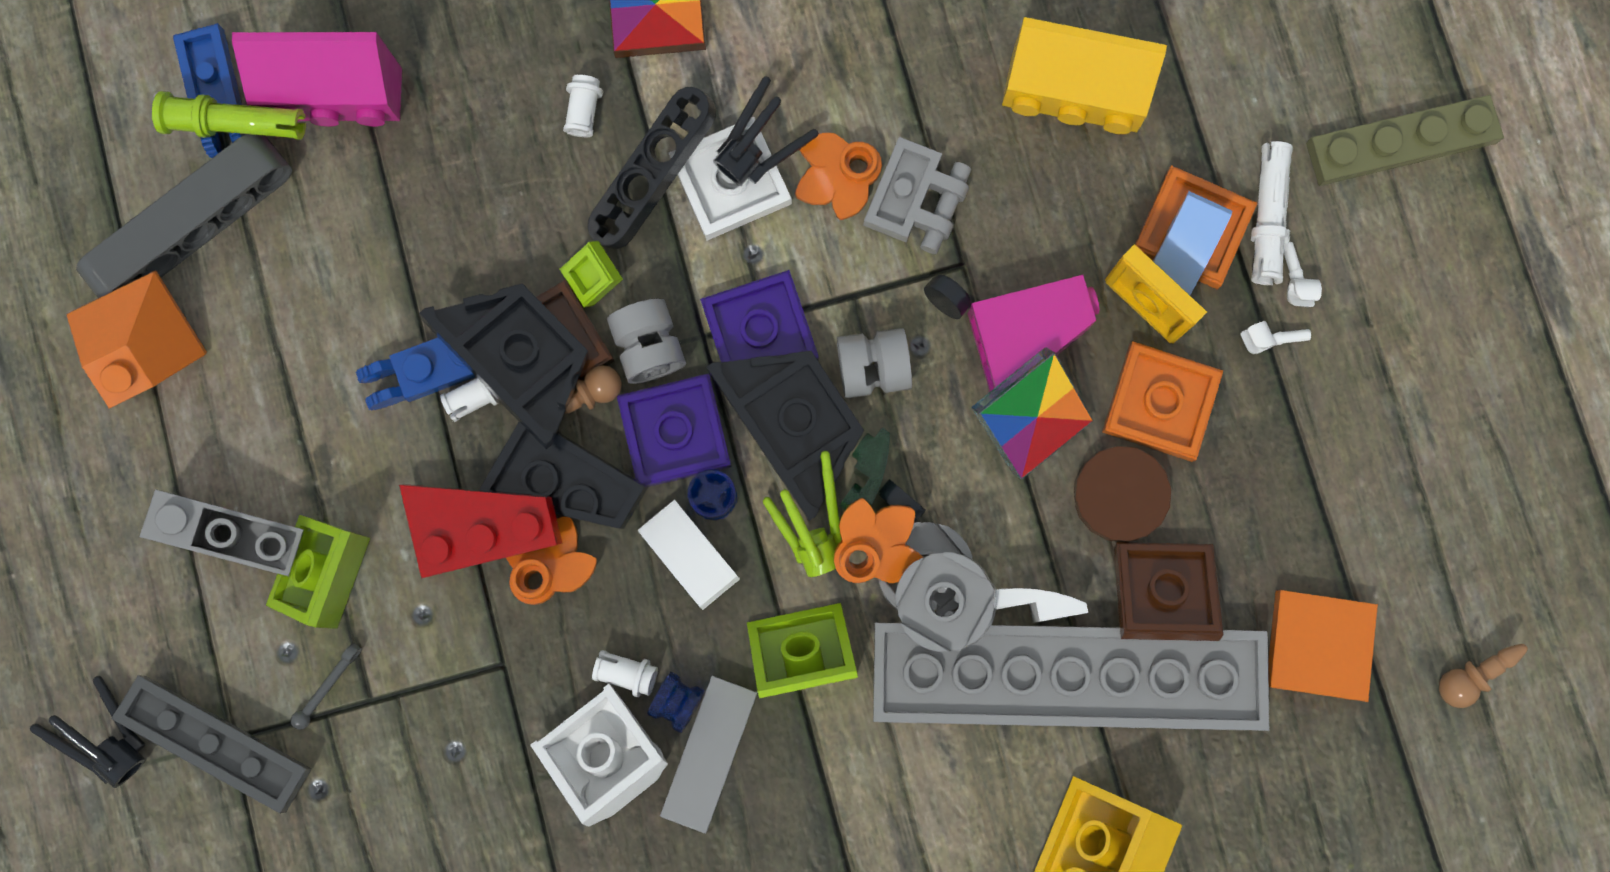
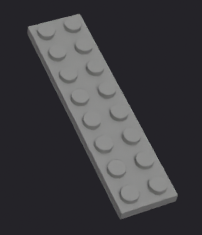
M874 623L873 722L1269 731L1267 631L1223 630L1224 635L1220 641L1121 639L1120 628L991 625L987 633L978 642L963 650L936 652L915 643L905 633L901 623Z

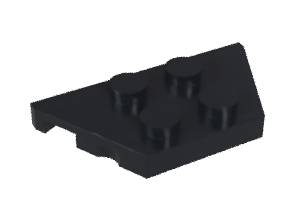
M523 283L500 289L493 295L479 294L463 298L464 303L438 310H435L434 306L424 308L419 313L421 320L546 450L552 446L588 358V350Z
M812 351L728 362H714L706 367L806 518L809 521L815 518L825 499L821 453L823 451L830 453L834 482H836L847 458L862 436L864 429Z

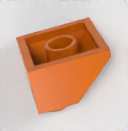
M156 270L66 314L81 366L109 409L156 386L207 353Z

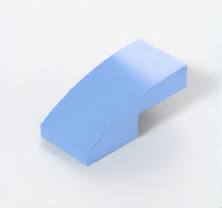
M1188 191L1167 230L1166 237L1153 262L1184 291L1191 295L1233 211Z

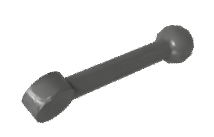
M352 643L344 651L342 659L303 710L296 711L292 715L291 725L295 729L302 730L309 726L312 712L349 664L354 662L360 655L362 648L357 644Z

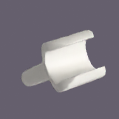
M1288 242L1284 248V256L1290 277L1287 300L1294 306L1314 307L1315 301L1321 298V282L1316 279H1304L1303 270L1301 269L1293 242Z
M1266 321L1254 324L1248 330L1240 333L1247 350L1252 354H1258L1283 343L1311 340V331L1309 329L1280 331L1272 334Z

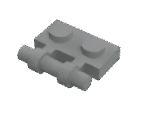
M899 137L868 209L863 226L906 243L913 226L926 232L920 248L928 253L937 254L942 241L947 240L954 226L951 219L957 204L964 201L969 190L966 182L971 168L964 163L955 162L950 175L936 171L941 161L942 153ZM929 189L941 194L934 214L921 209Z

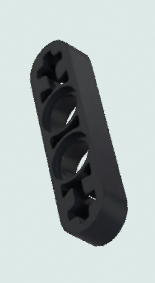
M685 87L678 90L672 96L592 211L588 219V231L594 241H599L601 245L611 249H619L626 246L633 239L713 125L716 118V107L714 101L707 94L695 87ZM689 102L693 105L697 104V108L701 111L697 119L689 116L684 110ZM673 122L688 132L685 138L670 128ZM672 137L676 144L674 156L666 162H659L655 156L657 143L663 138ZM645 176L649 183V190L643 199L633 201L629 197L628 186L635 177ZM620 201L622 204L633 208V213L628 214L624 212V209L616 206L617 202ZM608 218L616 220L615 224L619 227L616 235L608 233V228L604 225Z

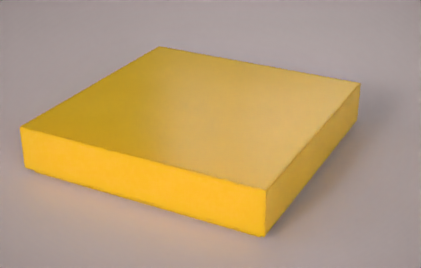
M1135 244L1121 257L1105 279V283L1169 343L1174 344L1207 313L1201 305Z

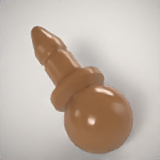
M604 365L592 368L586 374L584 381L578 380L577 389L573 392L565 414L579 409L582 404H586L589 410H592L596 402L608 403L613 401L619 395L622 388L618 372Z
M1518 644L1506 647L1498 651L1497 655H1492L1481 662L1479 667H1474L1471 661H1468L1465 664V670L1453 669L1446 672L1439 682V693L1442 699L1450 706L1456 708H1466L1473 705L1479 699L1481 691L1489 692L1492 690L1487 683L1488 680L1495 679L1506 672L1507 668L1517 665L1526 654L1527 646L1525 644Z

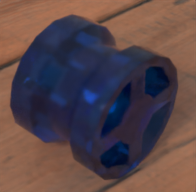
M708 469L699 472L692 478L688 486L687 497L691 507L699 516L706 520L717 521L726 518L733 512L737 504L738 494L733 481L727 474L719 470Z
M671 671L658 690L647 714L655 719L661 717L671 722L674 730L682 733L694 715L706 690L699 686L690 688L682 683L679 675Z

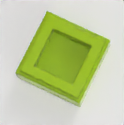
M599 241L588 242L559 269L583 308L594 306L623 280Z

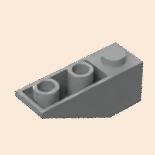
M155 489L139 537L289 577L304 530Z

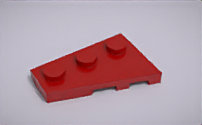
M411 484L399 485L421 579L563 544L552 497L426 487Z

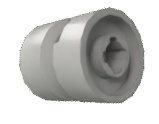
M664 299L640 301L615 311L607 318L616 346L624 348V352L620 355V360L628 383L637 384L656 380L672 374L686 365L678 338L669 335L670 330L674 326ZM653 342L655 343L653 345L642 348V346Z
M903 328L877 331L874 339L868 340L863 333L837 337L839 366L845 398L871 395L875 387H880L885 393L912 389L910 356Z

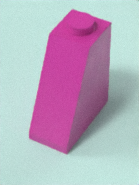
M1083 275L971 304L967 314L992 403L997 401L1053 354L1057 356L1094 324L1096 321L1095 315L1099 314V302L1094 288H1087Z

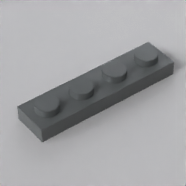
M137 676L111 718L280 814L287 812L312 769L147 676Z

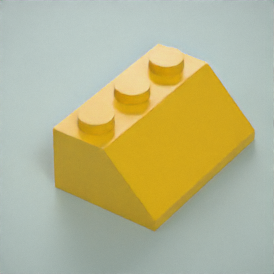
M1024 17L1011 57L1002 106L1011 107L1013 112L1023 116H1036L1039 113L1056 116L1060 122L1069 125H1082L1085 122L1101 125L1106 131L1114 134H1128L1131 131L1138 132L1147 117L1167 45Z
M1073 776L1034 872H1164L1183 825Z

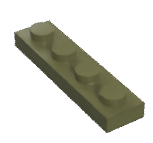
M1491 95L1314 136L1307 141L1306 145L1318 185L1322 186L1495 145L1504 139V135Z

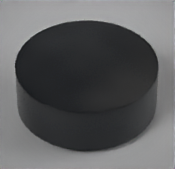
M942 274L935 275L924 287V293L929 301L938 310L953 319H960L971 306V299L968 293L948 276Z
M890 479L879 490V496L889 505L912 507L915 511L914 522L926 511Z

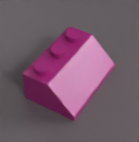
M232 32V45L248 106L302 109L306 118L304 120L298 119V121H310L312 124L324 127L336 126L339 124V121H356L361 125L371 127L382 126L385 124V121H400L402 68L377 32Z

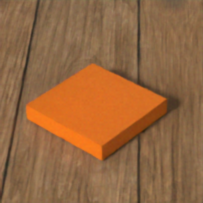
M1171 165L1135 245L1152 261L1154 260L1166 237L1167 230L1188 191L1232 210L1231 218L1198 280L1218 290L1224 282L1257 206V202Z
M1132 341L1125 356L1102 433L1190 462L1196 461L1223 370Z
M1284 590L1276 591L1268 658L1269 688L1368 702L1378 604Z

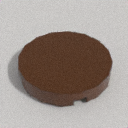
M1116 446L1098 452L1082 466L1074 481V500L1079 518L1092 533L1107 541L1129 542L1148 536L1163 523L1170 509L1171 486L1166 471L1153 456L1138 448Z

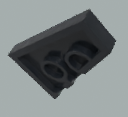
M518 422L479 491L552 497L556 514L624 529L648 487L557 432L552 446L546 450Z

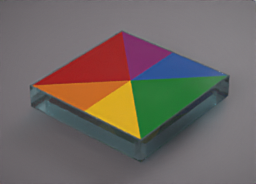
M1047 347L1042 349L971 407L1011 472L1020 480L1094 421L1055 352Z

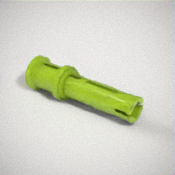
M159 91L155 95L152 104L153 125L160 134H171L174 130L195 132L199 137L208 138L217 132L301 140L306 131V123L297 122L298 119L304 120L306 118L302 109L217 103L209 95L201 94L195 99L174 97L168 91Z

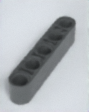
M245 134L85 254L77 263L76 270L97 298L155 270L160 277H163L281 187L291 176L292 169L266 136Z

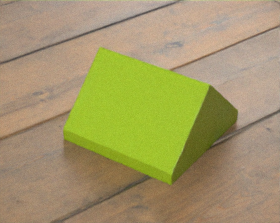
M299 515L295 527L304 531L290 576L277 574L266 606L308 626L337 629L370 538Z
M841 603L747 622L759 698L858 678Z

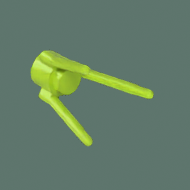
M828 451L821 453V462L830 526L829 535H827L825 528L808 531L788 490H782L780 496L799 535L798 538L770 497L763 499L764 506L790 545L797 563L803 564L808 577L820 576L836 569L834 565V552L837 545L842 541L839 529L840 519L834 475Z

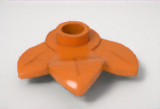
M820 133L814 140L799 150L812 167L806 171L797 185L795 191L797 199L811 205L832 203L835 215L839 220L850 218L858 214L868 202L869 186L878 179L882 168L880 154L872 145L858 141L848 144L835 133ZM855 160H861L866 163L867 168L861 173H856L851 170L850 164Z
M859 498L849 505L840 518L839 529L842 541L837 545L834 552V565L839 575L852 583L867 582L874 577L888 583L899 582L906 569L913 562L923 558L919 552L905 544L914 525V509L904 505H890L881 508L875 513L871 505L864 498ZM854 551H864L866 558L862 563L854 564L849 561V557Z
M566 516L557 518L563 544L506 557L513 568L509 580L510 588L514 596L521 602L530 605L542 604L549 600L555 592H574L591 578L597 565V558L586 553L576 552L578 548V534L572 518ZM534 573H540L543 579L542 584L537 589H530L528 585L530 576Z

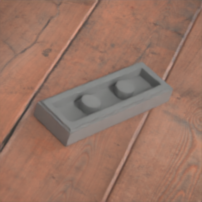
M711 676L660 817L699 832L707 833L758 692L716 676Z

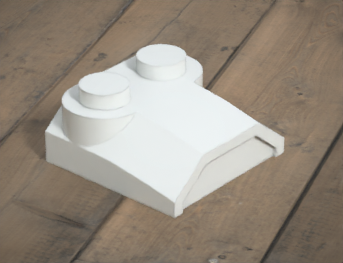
M607 684L600 694L540 741H535L530 745L581 823L588 827L613 816L655 783L668 765L661 749L652 742L610 684Z

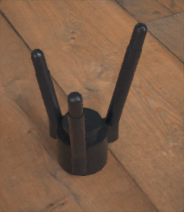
M768 76L763 77L728 138L716 151L718 155L713 160L717 168L739 186H742L747 179L756 184L767 171L806 146L819 134L816 129H812L762 163L758 161L763 153L753 141L780 106V97H774L745 135H742L770 85L771 80Z
M96 676L93 678V684L112 717L119 705L103 678ZM56 715L51 716L49 723L78 748L39 724H32L30 726V731L92 771L105 784L109 783L113 788L121 786L130 779L145 762V758L139 751L146 743L134 731L116 721L114 722L124 739L118 741L114 736H110L101 744L95 746Z

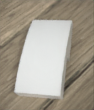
M675 500L638 529V532L702 610L740 580Z
M1023 588L996 590V610L1029 604L1033 623L1088 613L1085 602L1056 592Z

